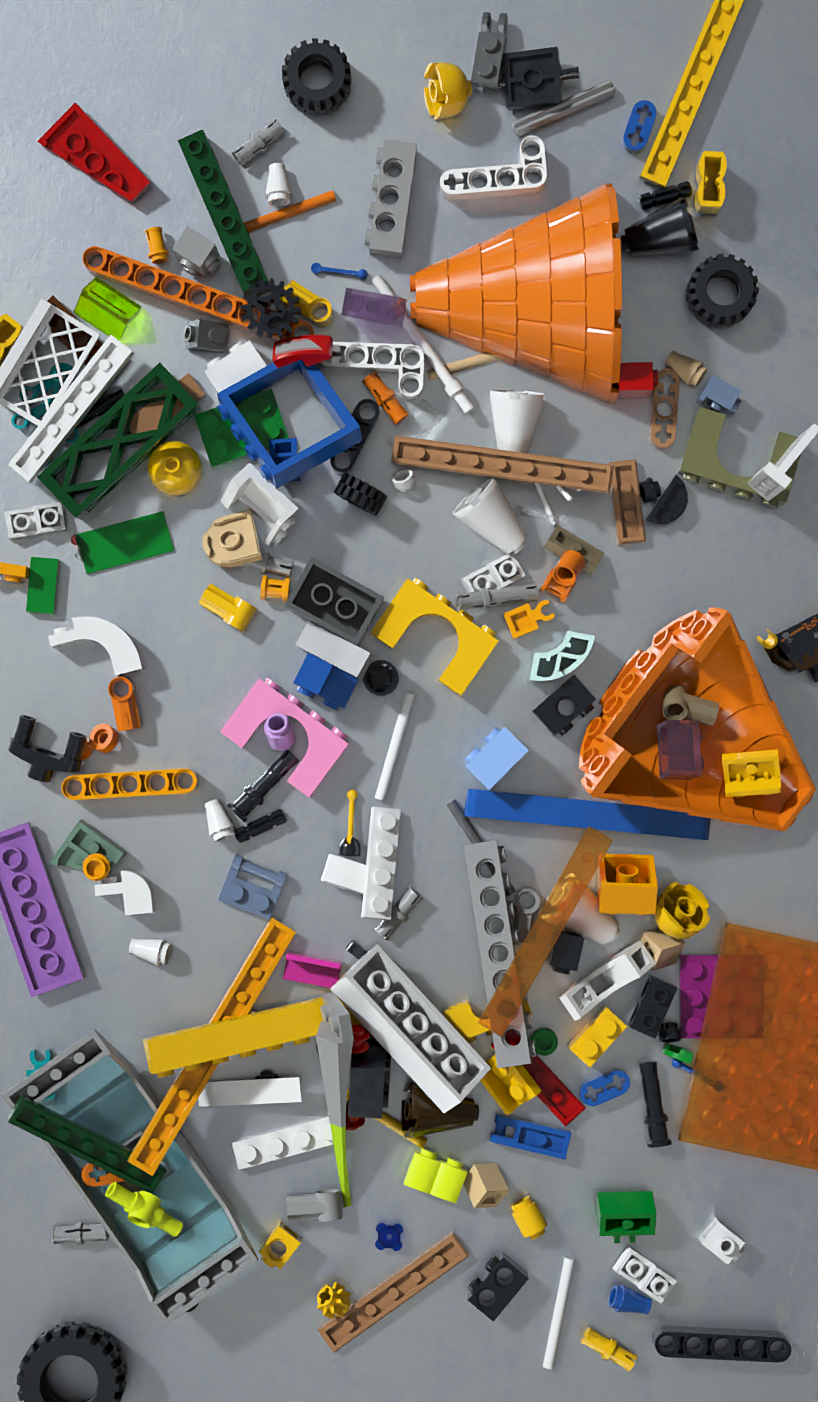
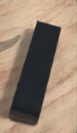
M660 1326L652 1335V1341L658 1354L671 1358L780 1363L786 1361L792 1351L786 1337L778 1331ZM663 1336H671L673 1338L671 1345L668 1347L659 1345V1340ZM692 1337L701 1339L699 1346L696 1348L687 1347V1341ZM722 1338L728 1340L726 1348L719 1350L714 1347L717 1340ZM747 1340L756 1341V1345L751 1351L742 1349L743 1344ZM774 1342H783L784 1345L781 1351H770L771 1345Z

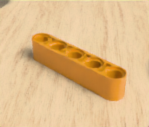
M187 768L72 775L64 779L61 790L63 795L70 800L183 794L197 789L199 776L194 770ZM183 773H188L193 778V784L188 789L182 788L179 784V777ZM158 774L165 779V786L161 790L154 789L151 784L152 778ZM129 776L134 777L138 783L136 790L133 792L127 791L124 787V781ZM101 778L107 779L110 783V789L105 794L100 793L96 787L98 780ZM73 780H78L82 784V791L79 795H73L69 790V785Z

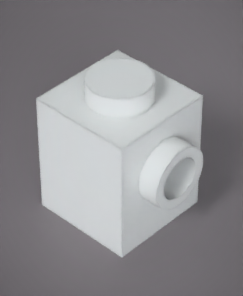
M716 1217L699 1237L701 1244L727 1265L732 1260L734 1262L738 1260L744 1252V1240Z

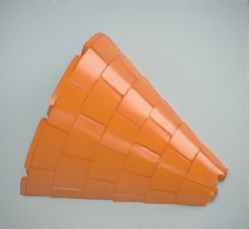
M605 183L581 197H576L547 213L543 212L450 258L442 259L415 272V275H410V292H416V302H410L411 319H416V326L453 339L481 353L483 351L495 355L509 364L521 366L576 391H583L602 401L608 402V404H615L618 395V388H615V383L619 382L622 328L621 323H618V318L621 317L622 270L620 239L616 238L619 230L618 206L615 188L612 187V183Z
M711 607L706 614L695 610L683 615L653 636L652 646L644 652L638 649L613 679L600 699L599 704L603 709L599 717L590 720L579 756V769L585 772L581 783L584 789L594 798L618 800L625 804L684 812L691 816L719 819L724 822L752 825L785 832L788 827L793 825L796 816L811 801L816 791V787L800 758L790 732L786 729L775 702L771 700L745 641L740 637L732 614L721 608ZM671 685H680L690 695L718 702L719 711L714 725L709 726L688 719L677 722L666 719L663 715L664 690ZM778 749L781 793L748 795L739 798L726 797L722 754Z

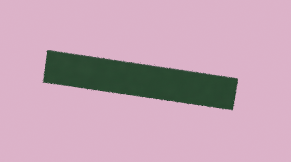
M24 1095L20 1096L7 1117L8 1123L151 1194L154 1193L167 1172L166 1167L159 1164L155 1173L151 1176L127 1161L133 1150Z

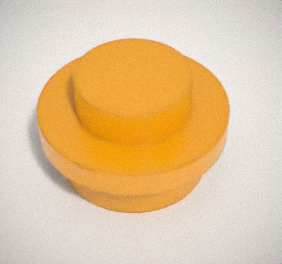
M93 853L85 858L83 872L90 880H103L110 873V862L103 854Z

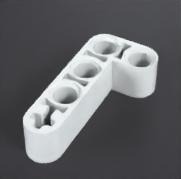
M531 135L524 138L519 149V164L448 170L440 178V193L445 199L452 201L539 193L543 190L547 178L544 143L537 136ZM528 146H534L538 149L539 154L528 156L524 149ZM536 173L541 177V181L532 184L527 180V175ZM504 175H509L513 178L514 183L510 186H504L500 183L499 179ZM480 177L487 184L483 188H476L473 186L472 181ZM467 178V189L464 190L463 180ZM450 180L454 181L456 185L455 190H450L448 185Z
M333 342V355L342 356L341 350H345L346 363H341V357H332L331 362L325 360L319 363L323 369L329 371L399 373V393L405 400H416L423 392L424 353L417 345ZM354 351L362 352L365 356L364 360L357 364L351 362L349 359L351 353ZM381 352H388L391 354L392 360L388 364H380L377 361V356ZM409 353H415L419 356L420 360L416 365L411 366L404 361V357ZM413 380L419 385L417 391L414 393L406 392L403 388L406 381Z

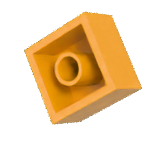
M598 854L596 882L599 913L610 915L655 914L658 885L654 855Z

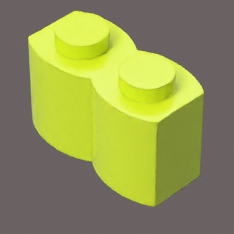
M422 1148L421 1152L415 1150L403 1181L404 1185L446 1201L457 1203L468 1172L466 1168H463L464 1163L448 1157L447 1161L436 1158L438 1153L426 1148Z

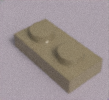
M558 525L544 546L560 557L568 550L579 552L585 559L583 571L590 575L593 574L604 555V552Z

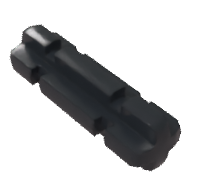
M686 181L679 183L676 187L672 185L655 190L652 194L650 192L641 194L639 196L640 207L645 210L652 208L654 204L658 206L675 201L678 197H690L692 195L691 184Z
M278 809L272 812L270 816L265 815L248 823L246 827L241 826L235 829L236 840L242 843L249 840L250 836L255 837L273 829L274 825L279 826L286 823L287 819L283 810Z

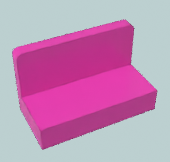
M288 951L283 979L331 988L339 980L342 961Z

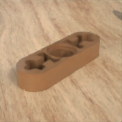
M665 368L658 372V386H655L653 391L650 441L658 449L669 448L676 438L680 378L678 373L670 368ZM665 375H669V379L674 381V384H670L668 388V394H674V398L670 396L658 397V393H664V384L659 383V379H663ZM666 401L671 404L672 413L669 416H661L658 413L657 405L660 402ZM656 420L660 422L672 421V425L666 424L665 433L670 435V438L666 439L664 443H660V438L655 437V434L660 433L662 424H656Z

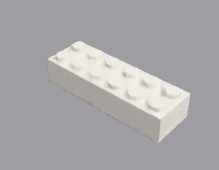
M378 944L363 955L330 988L443 1113L461 1103L491 1069Z

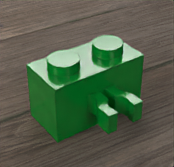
M652 1191L597 1192L596 1219L599 1236H613L614 1243H620L621 1236H629L630 1243H635V1235H655L657 1213Z

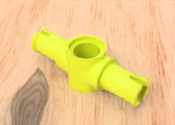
M113 1182L105 1193L107 1198L124 1207L125 1212L129 1213L127 1216L128 1220L143 1228L157 1227L172 1237L178 1236L183 1228V1222L164 1212L165 1209L160 1206L161 1200L149 1192L139 1191L133 1193L117 1182Z

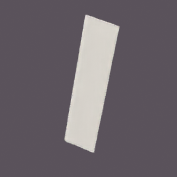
M299 1077L208 1082L198 1101L199 1107L302 1102Z

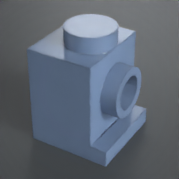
M712 375L696 403L701 405L705 401L708 403L707 407L712 411L724 412L726 414L729 412L734 415L741 403V400L738 399L741 391Z

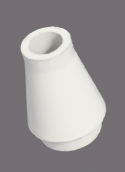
M274 163L269 165L265 197L271 206H286L290 204V198H292L293 194L285 165Z
M220 799L205 803L209 836L213 837L214 842L233 837L235 835V825L222 806Z
M133 938L129 946L130 955H135L156 966L161 964L167 965L171 957L172 944L166 943L165 939Z

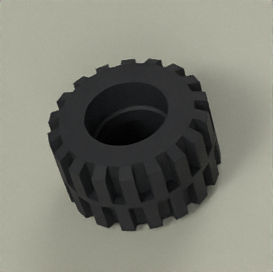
M312 38V43L307 44L306 40L300 42L301 47L297 48L294 46L291 49V55L287 54L284 59L285 65H282L284 90L286 96L290 98V103L293 106L297 105L299 111L305 113L308 110L310 115L315 116L317 111H321L322 115H326L328 109H332L334 112L338 109L339 103L343 105L346 101V94L349 95L350 64L347 62L345 53H341L340 47L336 44L330 46V41L325 39L323 43H318V38ZM313 65L327 67L333 73L332 81L322 89L315 90L306 87L300 78L308 67Z
M717 254L715 258L710 256L706 258L705 262H701L697 266L687 285L688 293L686 294V300L690 302L689 309L691 312L694 311L696 313L695 318L698 321L703 319L705 321L704 325L710 326L713 324L715 328H722V326L726 325L728 328L735 323L741 322L749 314L757 301L756 296L759 293V287H756L758 282L757 275H752L754 270L751 266L746 267L744 265L746 262L744 259L740 258L738 261L734 259L735 255L729 254L728 257H724V254ZM717 277L730 280L737 289L738 297L736 301L730 305H719L712 301L707 293L708 282Z

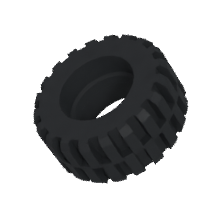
M72 1321L66 1322L61 1327L58 1324L50 1327L48 1332H43L31 1344L20 1363V1372L17 1375L16 1383L20 1386L17 1392L19 1401L70 1402L60 1398L52 1391L47 1380V1371L50 1364L57 1357L74 1355L89 1362L98 1377L96 1392L91 1398L81 1402H120L127 1381H125L127 1365L123 1364L124 1354L122 1350L116 1349L115 1345L117 1342L112 1336L109 1339L103 1335L105 1330L100 1327L97 1330H93L90 1328V1323L82 1322L78 1326Z

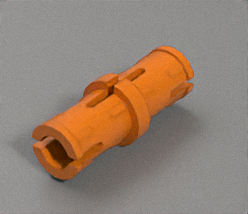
M376 371L370 373L362 380V383L376 399L378 406H381L395 425L399 424L409 415L394 396L396 393L393 389L389 390Z

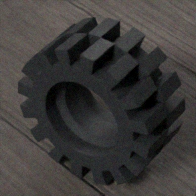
M343 473L334 490V493L343 500L375 516L378 515L388 497L374 486L348 473Z

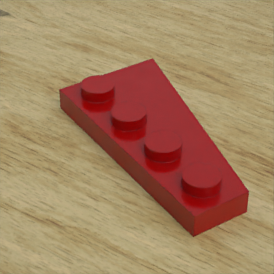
M74 103L37 141L131 202H134L152 184L77 103Z

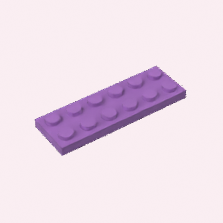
M30 822L0 832V911L30 996L34 997L84 979L81 965Z

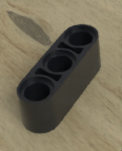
M372 399L359 401L351 414L360 426L363 435L362 441L330 458L331 467L338 475L342 476L343 473H352L379 421V406ZM372 407L375 410L373 418L363 419L360 416L362 408ZM341 455L348 456L351 460L350 465L344 469L338 468L335 465L337 457Z

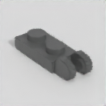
M483 12L481 32L478 34L471 77V85L473 87H500L503 57L507 44V13H500L498 33L490 32L491 13Z

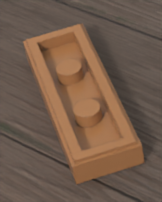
M189 373L178 381L196 402H199L206 396ZM178 398L176 399L171 419L185 407ZM165 400L148 403L133 415L129 429L131 434L157 429Z
M636 459L609 462V465H614L611 493L618 545L645 542L646 537Z

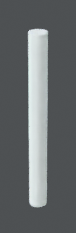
M405 692L375 795L376 799L386 800L416 695Z
M570 1257L564 1258L543 1367L546 1369H554L575 1265V1259Z

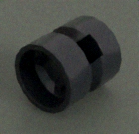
M376 660L370 663L363 676V683L372 695L385 697L396 690L399 683V674L392 663L385 660Z

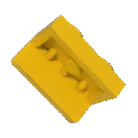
M778 749L722 754L726 797L739 798L748 795H771L782 792Z

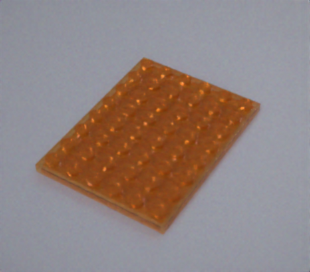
M725 922L678 1135L679 1141L818 1170V942Z

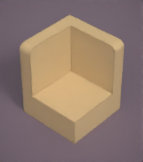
M660 928L643 933L641 942L656 962L651 968L652 971L676 964L685 944L682 939L667 936Z
M496 1163L474 1164L467 1173L463 1183L474 1208L497 1207L509 1191Z

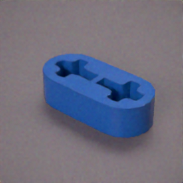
M639 101L632 109L622 140L623 147L629 153H640L646 147L657 113L656 107L650 101ZM643 108L648 109L647 114L651 117H646L642 125L638 123L640 114L636 113V111L641 112ZM636 129L640 130L639 140L642 143L638 142L636 146H632L631 140L628 137H633Z
M612 1069L585 1081L579 1090L580 1098L588 1106L600 1105L626 1093L630 1087V1079L623 1070ZM614 1075H617L619 1078L624 1077L625 1079L621 1083L622 1088L617 1089L616 1086L606 1088L605 1085L613 1082ZM592 1086L593 1089L603 1087L604 1090L596 1094L597 1099L585 1098L584 1094L588 1093L587 1087Z

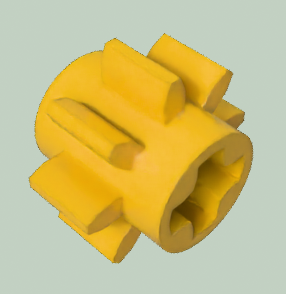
M337 1282L333 1284V1287L326 1284L317 1295V1309L323 1311L322 1315L333 1319L335 1315L342 1317L350 1308L351 1301L349 1296L351 1293L345 1290V1286Z

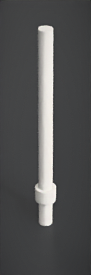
M381 275L373 278L372 283L415 344L422 349L425 358L446 386L444 390L449 397H453L465 414L472 411L474 407L463 393V386L458 379L454 380L384 279Z

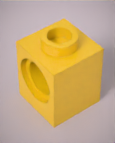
M280 1221L259 1249L258 1253L262 1255L260 1257L261 1260L269 1267L274 1268L276 1266L281 1270L301 1244L302 1237ZM281 1241L286 1245L287 1249L283 1253H276L272 1250L271 1244Z

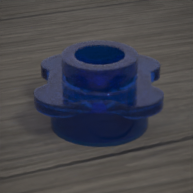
M381 1222L376 1226L378 1239L375 1241V1246L378 1250L391 1248L394 1251H399L402 1248L400 1236L403 1232V1227L401 1224L396 1223L393 1225ZM388 1234H390V1235L392 1236V1238H391V1239H387L386 1236H387Z

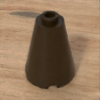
M408 1081L404 1086L403 1092H408L407 1099L401 1102L402 1131H407L404 1137L413 1138L471 1127L474 1121H477L479 1118V1106L475 1104L473 1098L465 1097L461 1103L443 1113L416 1082Z

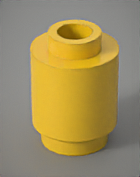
M526 1196L511 1205L513 1210L511 1214L524 1238L530 1237L533 1240L545 1234L544 1228L548 1226V1223L536 1200L533 1201L530 1196Z

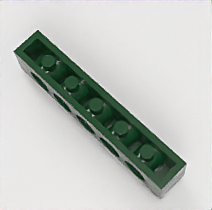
M202 129L179 139L178 143L242 292L245 295L251 296L252 293L249 288L251 285L258 289L260 287L259 280H262L265 285H269V279L208 137Z

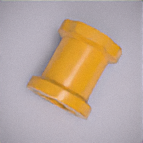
M263 575L260 599L265 600L266 597L283 599L286 602L290 594L291 578H286L285 580L269 579L267 575Z

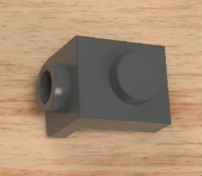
M202 319L188 322L184 331L186 349L193 350L198 348L221 353L227 352L229 324Z

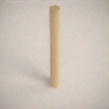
M485 352L445 364L444 366L450 374H454L500 360V358ZM433 368L427 370L429 380L439 378Z

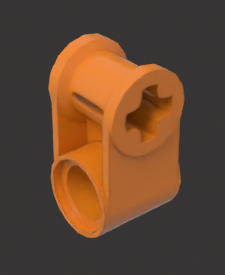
M575 550L565 551L555 568H552L540 590L549 591L559 597L560 602L564 604L585 566L584 557Z

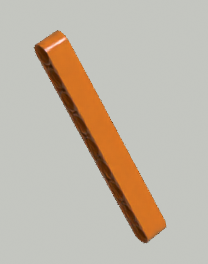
M98 246L89 247L83 253V264L89 273L94 276L250 332L247 328L250 323L243 322L242 317L247 313L240 309L241 305L247 304L242 298ZM97 255L103 257V262L100 266H90L92 257ZM118 266H129L128 273L125 276H117L115 271ZM146 274H152L155 276L154 282L148 286L142 285V277ZM176 283L181 286L179 293L176 295H169L167 293L169 285ZM204 293L207 297L204 303L198 305L192 302L194 295ZM223 302H229L233 305L232 310L227 314L218 312V307ZM264 307L266 309L267 315H270L271 312H277L275 310ZM253 308L252 311L258 314V319L256 321L259 322L261 314L259 311ZM298 319V325L290 324L291 334L286 330L282 331V339L295 337L296 333L300 330H306L310 335L315 334L313 327L309 323ZM257 329L251 331V333L257 334ZM264 333L262 337L267 338V334ZM273 334V337H272V340H273V341L282 340V339H279V337L277 336V334Z

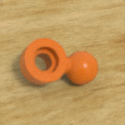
M108 724L95 726L90 733L89 739L85 740L80 759L89 758L93 749L101 753L112 751L116 747L119 738L116 729Z

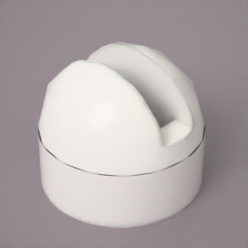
M403 468L392 475L393 484L398 491L405 493V490H412L414 488L415 477L411 469Z

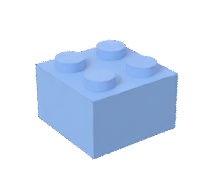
M495 727L484 738L487 744L481 750L475 747L464 758L468 762L464 767L487 790H490L529 751L506 727H503L501 730Z

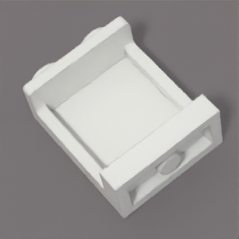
M251 463L245 466L230 481L220 501L229 509L239 499L271 529L270 534L265 540L268 546L275 540L278 543L282 541L289 533L288 529L296 521L293 517L298 507L278 488L276 489L269 480L263 479L260 471Z

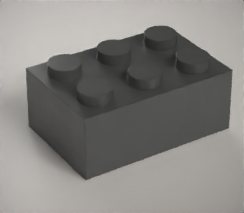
M311 557L284 606L344 640L359 646L385 598Z

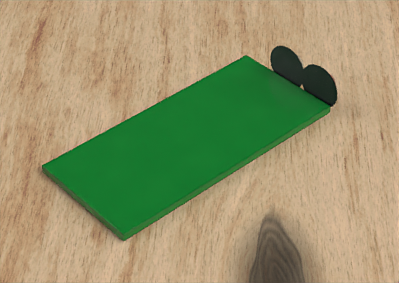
M164 511L79 534L74 532V535L71 537V543L78 546V550L74 554L75 558L84 563L86 574L174 551Z

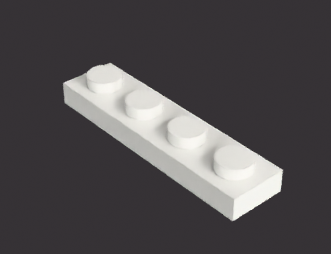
M375 806L371 808L362 918L391 920L401 810Z
M328 1115L232 1142V1147L238 1169L241 1170L333 1145V1138Z

